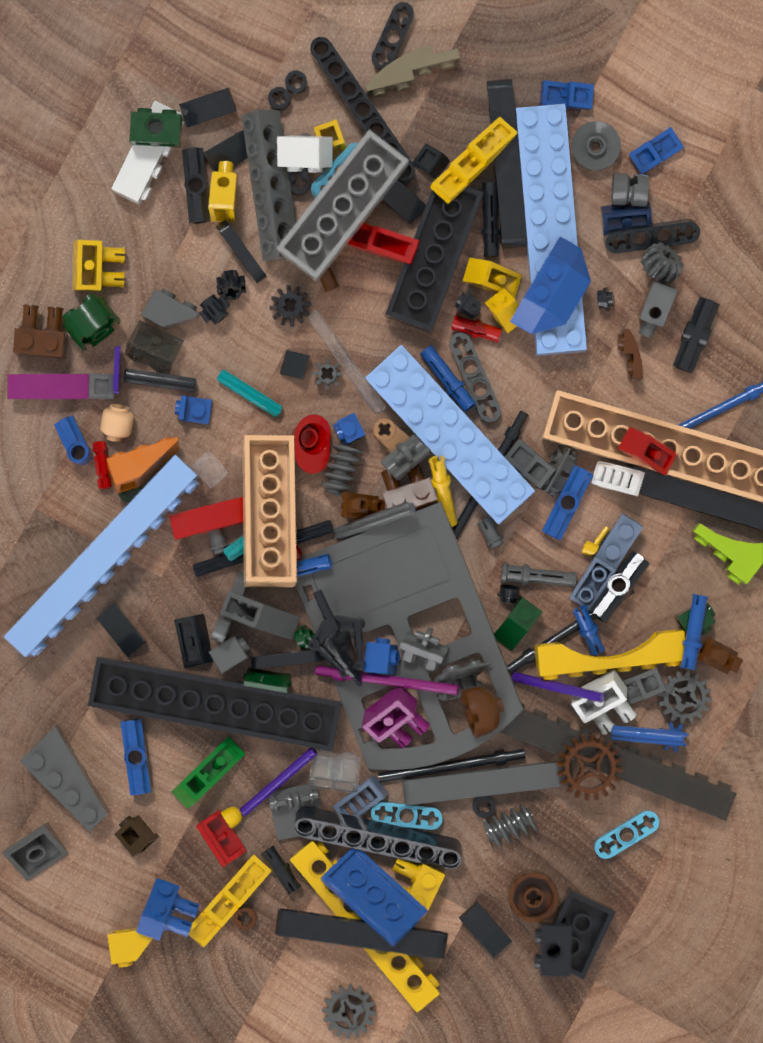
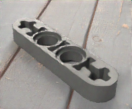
M456 333L451 337L449 347L468 392L477 403L475 408L478 415L484 422H495L501 414L500 405L473 343L465 333ZM459 337L462 341H467V344L464 345L466 353L471 350L473 354L465 356L461 360L458 359V356L462 355L460 348H454L456 338ZM465 361H475L477 370L471 374L465 372L463 369ZM477 382L484 383L487 386L486 394L483 396L475 395L473 392L474 384ZM491 395L492 400H488V404L491 408H496L494 418H490L489 415L484 416L483 412L486 410L484 403L478 405L477 401L484 400Z

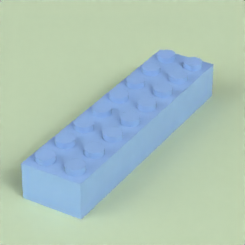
M400 345L365 377L434 455L438 456L439 460L440 456H444L446 468L497 524L500 525L536 492L403 345Z

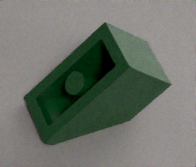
M521 597L495 631L496 640L512 651L530 630L542 611L524 597Z

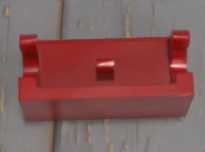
M219 809L199 822L196 828L221 866L224 867L241 856L247 849L233 828L229 827L221 814L222 811Z

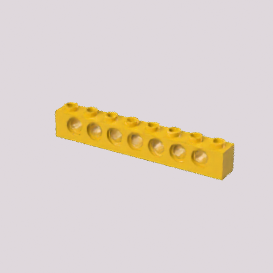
M309 841L290 857V861L336 916L362 920L354 910H347L344 907V901L321 881V877L337 862L336 859L332 862L327 856L329 850L321 841ZM317 860H321L326 864V870L322 873H317L312 868V864ZM363 948L417 1013L440 994V990L437 988L440 986V983L432 974L427 976L422 970L424 964L417 956ZM395 956H402L406 960L405 965L400 968L394 967L391 961ZM411 975H418L422 981L418 986L413 987L408 984L407 980Z

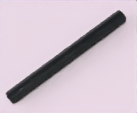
M331 520L296 530V544L333 533L334 527ZM244 553L233 561L228 560L225 554L196 563L193 565L194 574L196 577L242 563L244 562Z

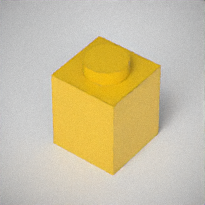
M503 288L486 301L485 304L497 323L509 333L517 327L510 323V320L519 304Z

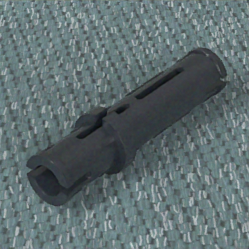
M482 182V191L484 192L483 229H481V235H484L483 257L499 256L498 234H500V229H498L497 182Z

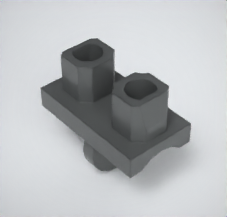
M413 434L404 443H398L396 449L385 457L381 464L398 481L407 475L417 464L424 461L431 454V450Z
M428 627L425 633L416 631L415 634L407 632L399 648L403 649L402 660L414 663L419 655L426 658L424 663L426 669L436 671L439 664L443 662L448 654L449 647L439 644L440 639L432 636L434 629Z

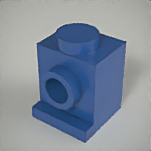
M355 413L338 420L333 425L342 445L347 446L366 436Z

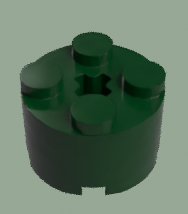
M94 293L86 296L82 301L83 304L77 309L72 308L63 315L65 320L63 327L83 351L87 350L86 345L91 344L92 347H95L103 342L115 331L112 327L115 322L118 325L121 322V319L102 296L96 297Z

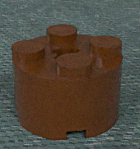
M526 870L520 872L512 879L508 887L507 894L510 907L523 921L530 923L541 922L551 916L558 906L559 895L552 879L541 871ZM532 890H535L539 898H534V901L530 902L527 894H531Z

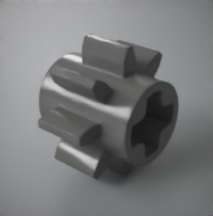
M329 359L326 360L325 365L317 362L319 370L318 372H312L313 376H319L316 385L324 383L326 390L329 389V384L332 383L335 386H339L336 378L343 376V373L336 372L339 363L332 366ZM326 369L329 371L332 369L333 379L325 378L323 380L322 370Z

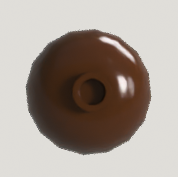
M471 687L461 690L462 704L466 706L465 716L473 736L477 738L493 732L500 723V713L504 712L501 698H496L491 690L484 687Z

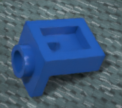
M181 395V401L176 400L175 415H179L178 420L209 424L212 400Z

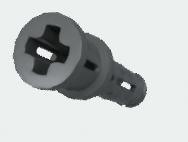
M503 562L501 584L515 582L521 583V586H526L529 583L575 588L576 572L530 568L528 564L516 566Z

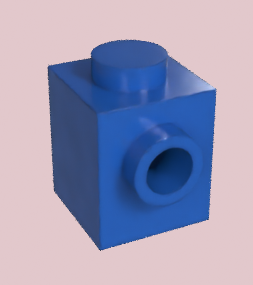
M375 638V643L367 642L364 672L395 675L396 665L400 661L398 645L390 644V639Z

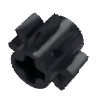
M237 270L224 271L221 277L216 278L217 294H223L225 300L239 299L241 293H246L245 276H239Z
M213 294L200 304L203 310L199 314L206 323L212 321L216 325L229 315L226 310L229 304L223 296L217 298Z

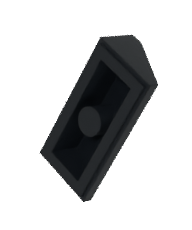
M244 130L239 131L204 152L214 171L218 172L220 161L232 162L234 167L248 159Z
M116 603L97 618L127 657L147 642Z
M204 614L175 619L184 668L213 662L214 660L209 653L212 649Z

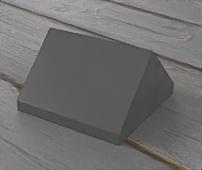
M49 822L2 852L4 857L27 881L68 855V851Z

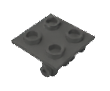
M478 660L469 663L466 667L460 668L459 665H454L445 669V673L438 676L435 682L459 685L458 695L435 692L436 699L441 701L456 699L461 696V690L471 687H483L481 681L477 680V676L492 664L491 661L481 663Z
M316 782L276 790L269 796V805L272 811L277 840L298 837L294 831L295 814L300 807L310 806L322 809ZM307 820L301 821L303 823H310Z

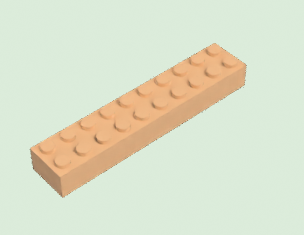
M559 390L555 391L541 439L659 473L618 449L628 428L632 427L651 435L677 453L666 476L763 504V450Z

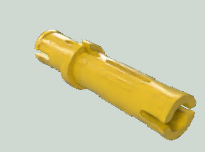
M433 456L429 459L433 476L431 484L435 487L438 503L442 502L451 527L457 524L449 485L451 478L447 474L444 456L439 457L440 461L438 456Z

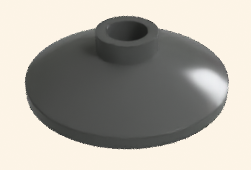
M601 121L588 122L582 125L573 136V156L586 169H606L617 160L620 154L621 141L619 135L607 123ZM593 143L599 144L600 150L593 151L591 145Z

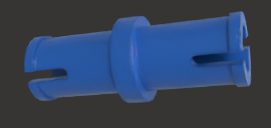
M581 605L579 607L583 616H581L577 607L572 611L580 627L579 634L581 637H584L590 655H598L595 645L600 653L605 650L598 634L599 628L593 622L587 605Z

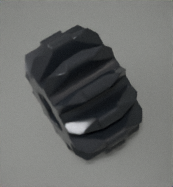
M287 285V293L285 294L282 289H277L281 297L272 296L271 300L278 303V305H271L269 308L271 311H278L273 315L274 320L283 316L280 322L282 326L289 319L290 326L295 327L294 319L297 318L298 322L303 324L304 320L300 315L309 317L310 312L303 308L311 307V302H302L308 297V294L305 292L298 296L301 290L300 287L297 286L294 293H291V286ZM289 300L291 303L293 301L296 302L294 305L296 310L293 312L290 309L288 312L284 310L287 307L286 302Z

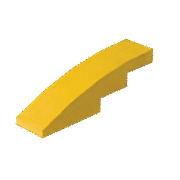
M501 117L497 118L469 143L467 149L450 163L449 168L432 182L430 188L449 204L503 151L518 132Z
M253 854L193 921L188 935L204 948L272 870Z

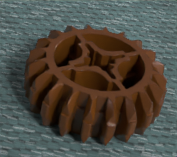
M590 733L588 741H586L585 734H580L581 742L578 743L576 738L572 737L571 742L574 746L570 747L565 743L563 747L568 750L567 754L563 752L558 753L560 757L564 758V762L556 761V766L563 767V770L557 771L556 774L557 776L565 775L566 778L562 779L560 784L563 786L570 783L566 789L568 793L572 792L574 788L577 789L574 795L575 798H579L581 793L584 792V800H589L590 793H593L595 800H599V791L606 797L608 796V792L605 789L607 786L612 790L616 789L611 783L612 780L621 781V778L616 776L615 772H623L622 767H616V764L623 762V759L621 757L614 758V755L619 753L618 748L609 750L613 745L612 741L609 740L603 745L604 736L600 735L596 742L594 733ZM588 746L600 748L591 757H584L578 752L579 749ZM605 754L610 764L607 777L599 768V764ZM572 757L580 765V770L574 779H572L569 771ZM580 758L589 763L594 761L596 765L593 766L599 775L589 770L585 773L583 769L586 767L583 766L584 763ZM590 776L602 782L593 787L579 785Z

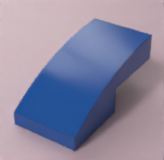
M544 80L541 82L540 106L565 104L566 109L591 110L594 84Z
M670 127L629 153V156L640 173L644 174L685 147L673 128Z

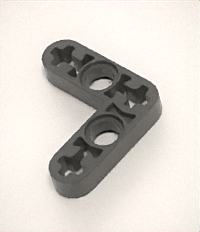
M239 571L231 592L244 596L247 587H244V573ZM223 615L218 618L211 639L221 643L226 642L234 620Z

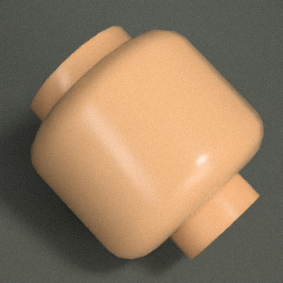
M110 404V407L103 410L100 431L107 435L108 440L121 442L122 438H127L131 435L134 414L129 411V407L121 404Z

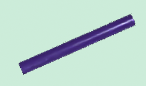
M514 672L512 675L513 682L600 703L604 701L605 695L601 692L544 680L543 678Z
M312 747L309 748L239 809L241 814L246 817L318 755L317 751Z

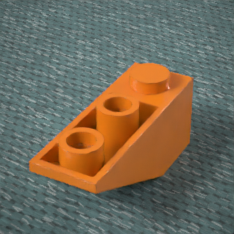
M166 437L159 440L158 443L149 446L140 445L133 451L126 453L117 452L110 458H107L108 470L116 493L119 494L141 487L179 450L178 437Z

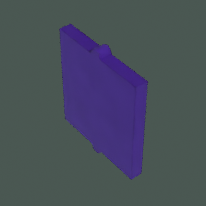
M121 346L115 347L114 394L120 393Z

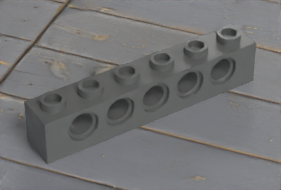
M255 110L241 116L263 261H285L288 259L277 251V247L296 224L289 172L287 167L277 166V136H283L280 111Z

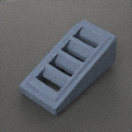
M372 775L332 807L338 813L350 815L343 806V804L347 803L354 812L352 816L360 817L388 795V792L376 776ZM367 786H370V788H371V789L373 790V792L377 795V797L374 796V794L371 792V790H370ZM362 791L370 802L367 803L359 792ZM354 797L362 807L360 810L351 798Z

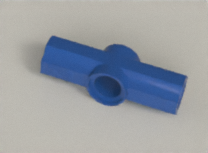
M574 465L560 495L556 499V503L542 532L561 541L594 474ZM564 496H570L574 500L572 509L566 510L561 506V499Z
M142 718L121 721L125 753L124 761L127 768L130 795L151 793L148 753L145 745ZM138 750L141 752L143 757L140 763H133L130 760L131 751Z

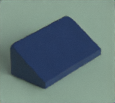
M647 202L646 207L632 206L631 204L601 206L603 236L612 229L652 224L650 203Z

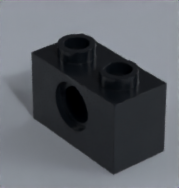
M540 922V929H535V944L540 945L539 954H535L534 965L535 969H539L540 976L571 977L572 926L570 923ZM556 943L559 945L560 949L556 955L546 953V947L549 944Z

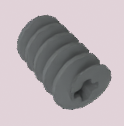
M340 444L333 446L338 454L330 455V458L335 463H327V467L332 472L324 473L323 475L329 482H321L320 485L326 490L325 492L342 497L344 490L352 489L346 482L355 480L349 473L358 471L353 462H361L356 453L364 452Z
M523 804L519 805V813L514 808H510V817L505 812H501L500 821L496 816H492L491 825L487 820H483V827L492 848L493 842L502 847V838L511 843L512 834L517 839H520L521 830L526 835H529L530 826L536 832L538 831L529 806L526 809Z

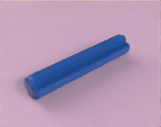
M614 725L611 729V739L683 746L685 733L675 730Z

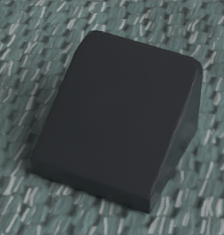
M425 144L414 159L413 164L436 180L437 175L440 176L450 160L443 152Z
M286 350L280 374L304 380L310 356Z

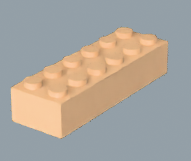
M244 435L242 441L244 587H294L296 584L294 436Z

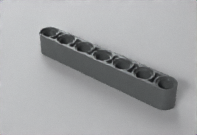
M570 760L569 771H570V775H571V777H572V779H573L572 765H571V760ZM556 761L404 779L402 780L405 805H415L569 786L570 783L563 786L560 784V781L566 777L565 775L557 776L556 772L563 770V767L556 766Z

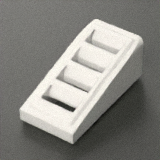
M598 461L591 482L593 485L638 496L645 472ZM631 475H633L629 488H627L630 481Z

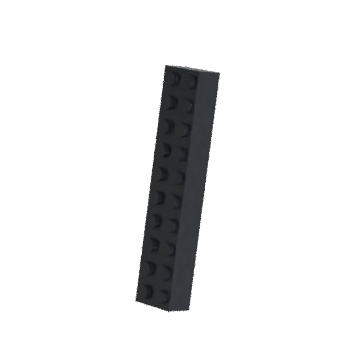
M99 656L96 658L88 706L333 751L342 701L291 691L285 693L244 686L242 682Z

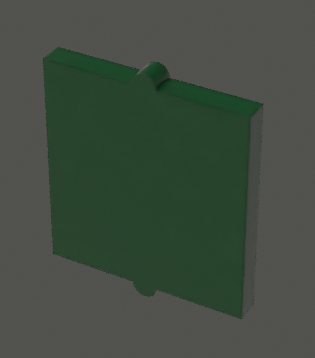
M248 667L247 673H244L243 679H245L244 686L287 693L288 687H291L290 674Z

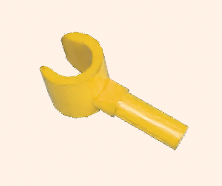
M605 526L596 537L594 543L586 540L582 553L593 556L610 529Z

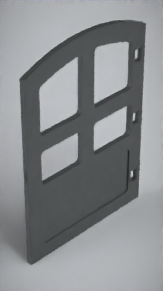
M442 502L416 511L412 516L361 533L297 560L318 557L329 553L332 560V569L296 577V587L315 633L321 622L325 619L315 598L310 601L308 599L304 586L310 584L314 592L322 589L334 616L363 618L366 623L362 629L363 634L384 625H390L399 647L407 632L414 634L408 620L410 615L450 599L458 598L472 632L469 636L444 645L449 647L448 654L438 667L475 653L482 655L484 663L490 661L492 663L487 667L497 696L501 698L504 706V712L500 713V723L493 732L475 738L468 727L460 733H454L441 701L435 697V692L417 690L434 733L435 742L404 748H382L372 736V740L365 743L360 731L364 711L366 710L362 701L363 697L387 688L389 685L362 682V686L359 687L353 680L345 679L344 682L333 680L368 769H413L455 758L491 739L523 710L516 688L485 613L486 610L480 600ZM340 629L342 632H349L351 638L354 637V631L351 629ZM328 637V638L326 639V641L324 642V646H325L334 656H336L335 653L333 652L332 648H330V646H329V644H328V642H327L328 639H329V637ZM419 655L414 663L404 660L396 665V674L389 675L432 681L430 676L431 670L424 667L426 658ZM326 660L328 667H335V665L332 662L329 663Z

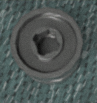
M613 173L611 205H626L627 202H630L632 206L646 207L649 175L634 174L633 177H629L627 173Z

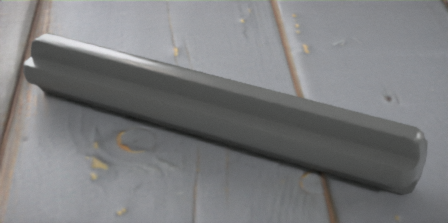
M405 502L337 526L334 529L335 538L337 540H344L412 516L416 513L415 505L413 502Z

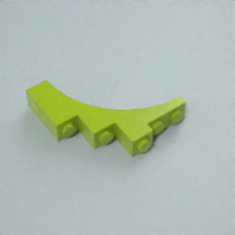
M700 523L691 531L696 535L693 538L704 547L707 544L715 549L713 554L723 562H726L727 559L730 561L725 568L729 572L727 577L737 585L741 582L748 584L763 564V543L736 541L716 534Z

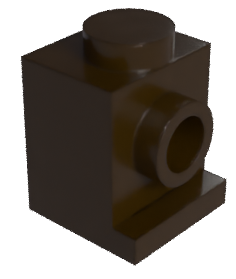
M139 815L133 818L131 816L126 817L119 824L121 828L114 834L133 857L143 853L159 838V835L157 833L154 834Z

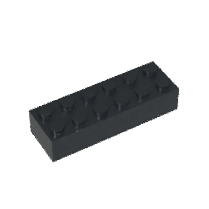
M467 186L448 204L433 190L431 191L414 239L420 241L412 264L404 263L385 317L429 334L432 333L484 192Z

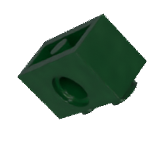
M137 108V112L131 111L129 142L131 145L181 148L183 118L181 114H177L176 110L163 109L162 113H152V109ZM153 122H161L163 127L160 132L153 133L150 131V125Z

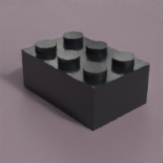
M568 887L552 923L571 924V974L584 980L614 917L615 910ZM556 943L549 944L546 947V953L556 955L560 949L559 945Z

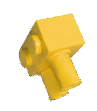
M96 240L73 241L72 291L97 292L101 291L102 286L123 288L124 281L114 279L124 278V272H102V262L124 263L125 256H115V254H125V248L103 247L102 241Z
M397 858L396 863L403 867L394 864L392 871L412 879L411 886L403 888L429 910L445 877V872L432 865L421 863L417 866L409 861Z

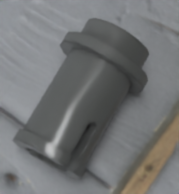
M488 517L484 521L477 523V526H479L487 541L486 546H489L492 550L504 543L502 540L504 537L503 535L500 536L491 520L492 518Z
M218 529L208 532L212 544L211 552H214L215 556L224 554L223 550L229 546V543L226 544L223 530Z

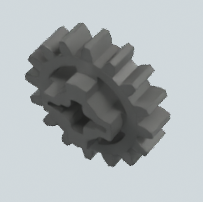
M685 670L684 676H681L679 671H675V678L669 675L666 676L669 681L668 684H665L667 690L657 694L663 697V700L658 702V705L666 707L662 713L664 715L671 713L670 720L672 721L679 717L680 724H684L685 718L690 723H694V716L699 719L703 718L700 713L701 710L708 711L709 709L705 706V703L712 702V699L706 697V694L711 692V689L703 687L707 681L705 679L698 681L699 674L697 673L690 677V671ZM687 680L682 687L677 688L673 686L679 681ZM696 686L700 691V700L696 699L694 692ZM675 691L679 693H686V691H688L687 696L690 697V699L693 700L694 703L690 701H683V703H680L681 698L678 694L675 693ZM668 694L673 696L675 702L673 708L669 704ZM692 706L696 708L690 713L682 714L687 707Z
M349 983L348 989L344 990V987L339 985L338 993L334 990L330 991L332 999L325 997L324 1002L329 1006L322 1007V1012L328 1013L323 1018V1021L331 1022L328 1030L331 1031L336 1028L337 1037L343 1032L346 1039H349L350 1033H354L355 1037L358 1038L359 1030L366 1033L368 1032L366 1024L373 1025L374 1023L370 1016L376 1015V1010L370 1009V1007L375 1002L374 1000H367L370 995L369 992L361 993L362 986L353 990L352 983ZM349 995L355 996L361 1001L356 1002L350 999ZM340 998L341 1004L339 1008L332 1011L334 1003ZM346 1003L350 1009L355 1008L352 1020L347 1013L343 1014ZM366 1011L364 1019L358 1024L357 1018L359 1014ZM338 1021L347 1023L349 1027L340 1025Z

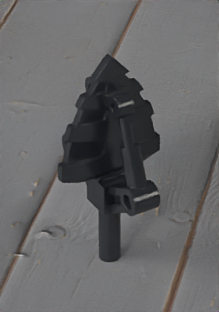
M322 589L313 593V596L325 620L321 622L313 638L308 642V647L312 651L317 650L329 663L332 662L339 669L341 677L344 678L350 675L356 685L360 687L362 686V676L359 670L366 667V662L362 656V629L365 627V620L361 617L334 616ZM340 629H351L354 631L355 648H357V654L351 642L349 632H342ZM328 637L329 639L327 642L330 648H332L333 652L335 653L337 660L335 659V656L324 646V642Z

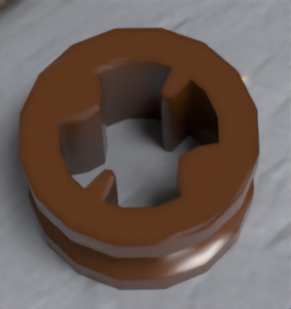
M247 906L239 908L234 916L236 926L242 930L252 928L257 919L255 911ZM243 912H248V916L252 917V922L248 921V924L244 925L243 921L238 919L239 914L242 916Z

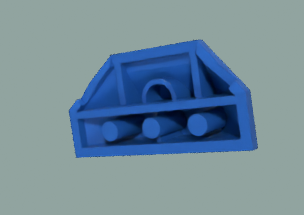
M561 236L558 238L510 323L529 334L566 325L591 282L580 247Z

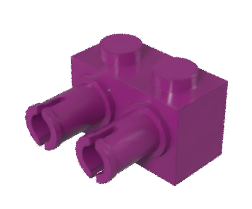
M395 687L364 711L362 728L378 743L389 736L400 748H404L405 745L407 746L410 743L412 736L401 728L402 725L407 723L418 735H422L423 732L427 731L430 723L416 712L417 699L405 688Z

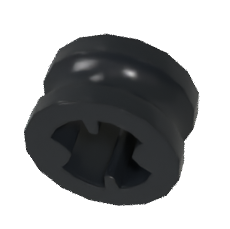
M297 70L288 73L285 78L287 90L292 94L304 92L307 87L305 74ZM296 76L298 80L302 79L303 83H300V88H296L294 85L290 86L289 81L292 82V78Z
M283 87L273 88L268 95L269 104L274 110L281 111L286 109L290 104L289 92ZM278 93H283V98L286 101L283 104L280 102L281 105L275 104V99L273 98L275 94L278 96Z
M490 796L476 797L472 804L475 814L482 818L492 815L495 809V803ZM480 800L483 802L488 800L491 805H488L490 808L488 812L484 810L479 812L477 810V807H479L477 803Z

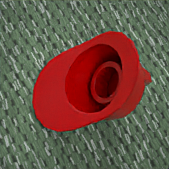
M317 414L307 415L302 418L292 433V436H294V455L298 466L304 472L314 474L322 471L328 463L331 432L328 421Z

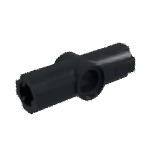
M197 147L183 149L184 186L186 189L189 224L211 222L204 150ZM195 180L203 183L202 189L197 192L190 190V184Z
M699 297L691 320H688L680 339L682 342L672 366L682 371L693 373L701 350H704L711 334L710 328L720 304L710 299Z
M632 551L617 573L610 577L608 585L591 606L589 612L601 622L607 624L621 603L630 596L631 590L650 566V563L644 557ZM616 583H624L626 585L625 590L622 592H615L613 587Z

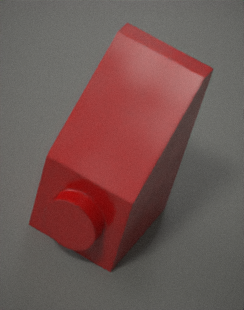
M632 427L628 428L618 447L619 450L665 476L677 456L676 452L651 435Z

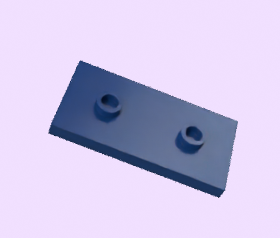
M351 848L321 877V881L393 947L428 912L422 904L362 850Z

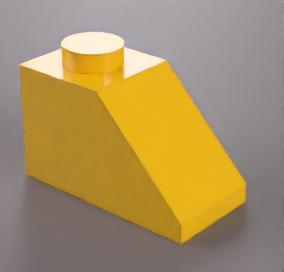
M469 258L463 282L494 293H498L505 288L513 298H516L522 275L491 261Z
M137 928L110 931L107 936L111 963H118V967L133 965V961L139 958L153 938L136 933Z

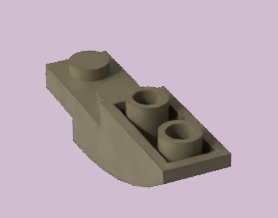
M429 45L401 56L384 67L366 85L367 96L372 95L374 98L384 96L388 90L396 89L397 92L408 90L415 81L413 74L417 73L418 76H424L432 73V69L441 67L442 70H448L456 67V63L460 61L458 48L434 54L432 46Z

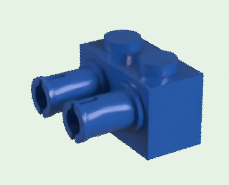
M156 878L136 933L160 941L163 931L166 932L167 929L188 937L193 922L172 916V913L176 911L195 919L200 903L179 897L178 891L180 886Z

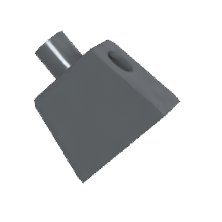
M655 280L651 281L638 316L639 319L643 320L639 334L652 338L657 325L660 327L664 326L678 291L676 288L655 282ZM652 307L660 309L657 316L650 315Z

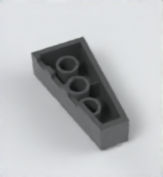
M59 725L55 726L20 760L89 832L110 813Z

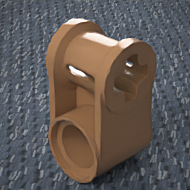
M379 419L373 424L372 431L374 436L385 446L389 453L396 449L398 443H404L410 438L389 419ZM379 424H388L390 427L387 430L390 433L380 436L378 433L380 431Z

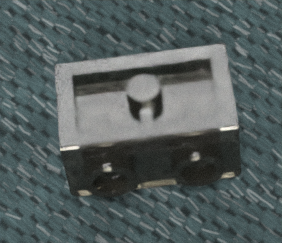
M139 320L127 342L125 355L134 362H141L150 366L156 372L170 374L184 340Z

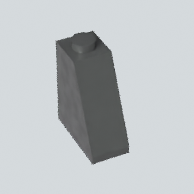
M228 591L220 613L253 628L290 640L294 636L300 616Z

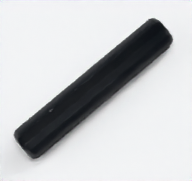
M128 368L124 372L125 383L192 393L196 390L197 381L195 378Z

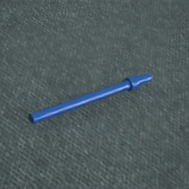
M763 382L744 388V392L678 424V426L692 429L748 400L753 401L759 398V394L763 393Z

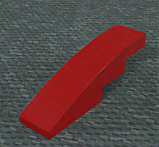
M243 497L170 515L169 520L175 540L243 524Z

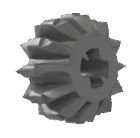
M661 242L658 244L653 243L651 247L649 246L640 261L643 265V270L648 272L649 277H653L655 282L660 281L664 285L672 283L680 276L684 264L681 261V256L675 253L676 250H672L669 245L665 246Z

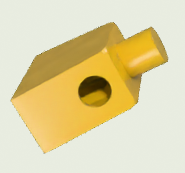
M220 161L218 172H212L209 197V213L212 222H222L225 219L228 223L236 222L238 179L237 174L233 173L234 164L229 161Z

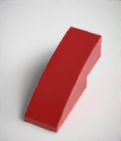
M363 223L347 245L380 257L412 264L420 241L375 225L371 226Z

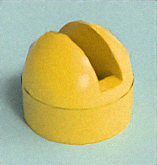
M229 807L221 812L231 829L241 822L242 814L238 808Z

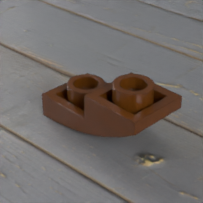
M623 329L622 335H618L617 349L622 350L623 356H631V359H627V374H631V380H642L643 368L638 345L630 329Z

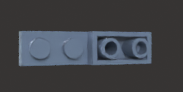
M622 512L569 598L580 605H587L589 610L607 586L610 577L616 572L617 567L639 535L643 525Z

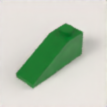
M228 736L171 793L189 809L245 753Z

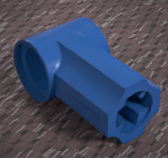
M74 416L59 420L54 426L67 451L68 458L78 465L88 464L92 459V449L88 446ZM79 447H84L85 456L77 460L74 456L75 450Z

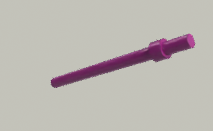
M317 665L315 668V675L333 677V680L343 682L345 679H353L350 675L344 678L341 677L336 666L332 668ZM360 671L362 682L458 695L459 685Z

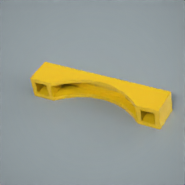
M681 629L655 631L636 648L612 656L581 654L559 642L535 644L536 671L539 676H544V680L558 679V674L568 673V677L583 676L585 671H592L593 674H605L607 669L617 668V672L631 671V666L641 665V669H652L656 667L657 663H665V666H678L680 661H682L684 650L682 641L685 640V633Z

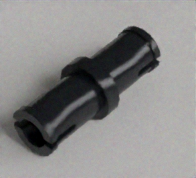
M274 845L261 853L272 869V875L274 878L277 876L288 895L301 887L290 871V865L288 863L285 864Z

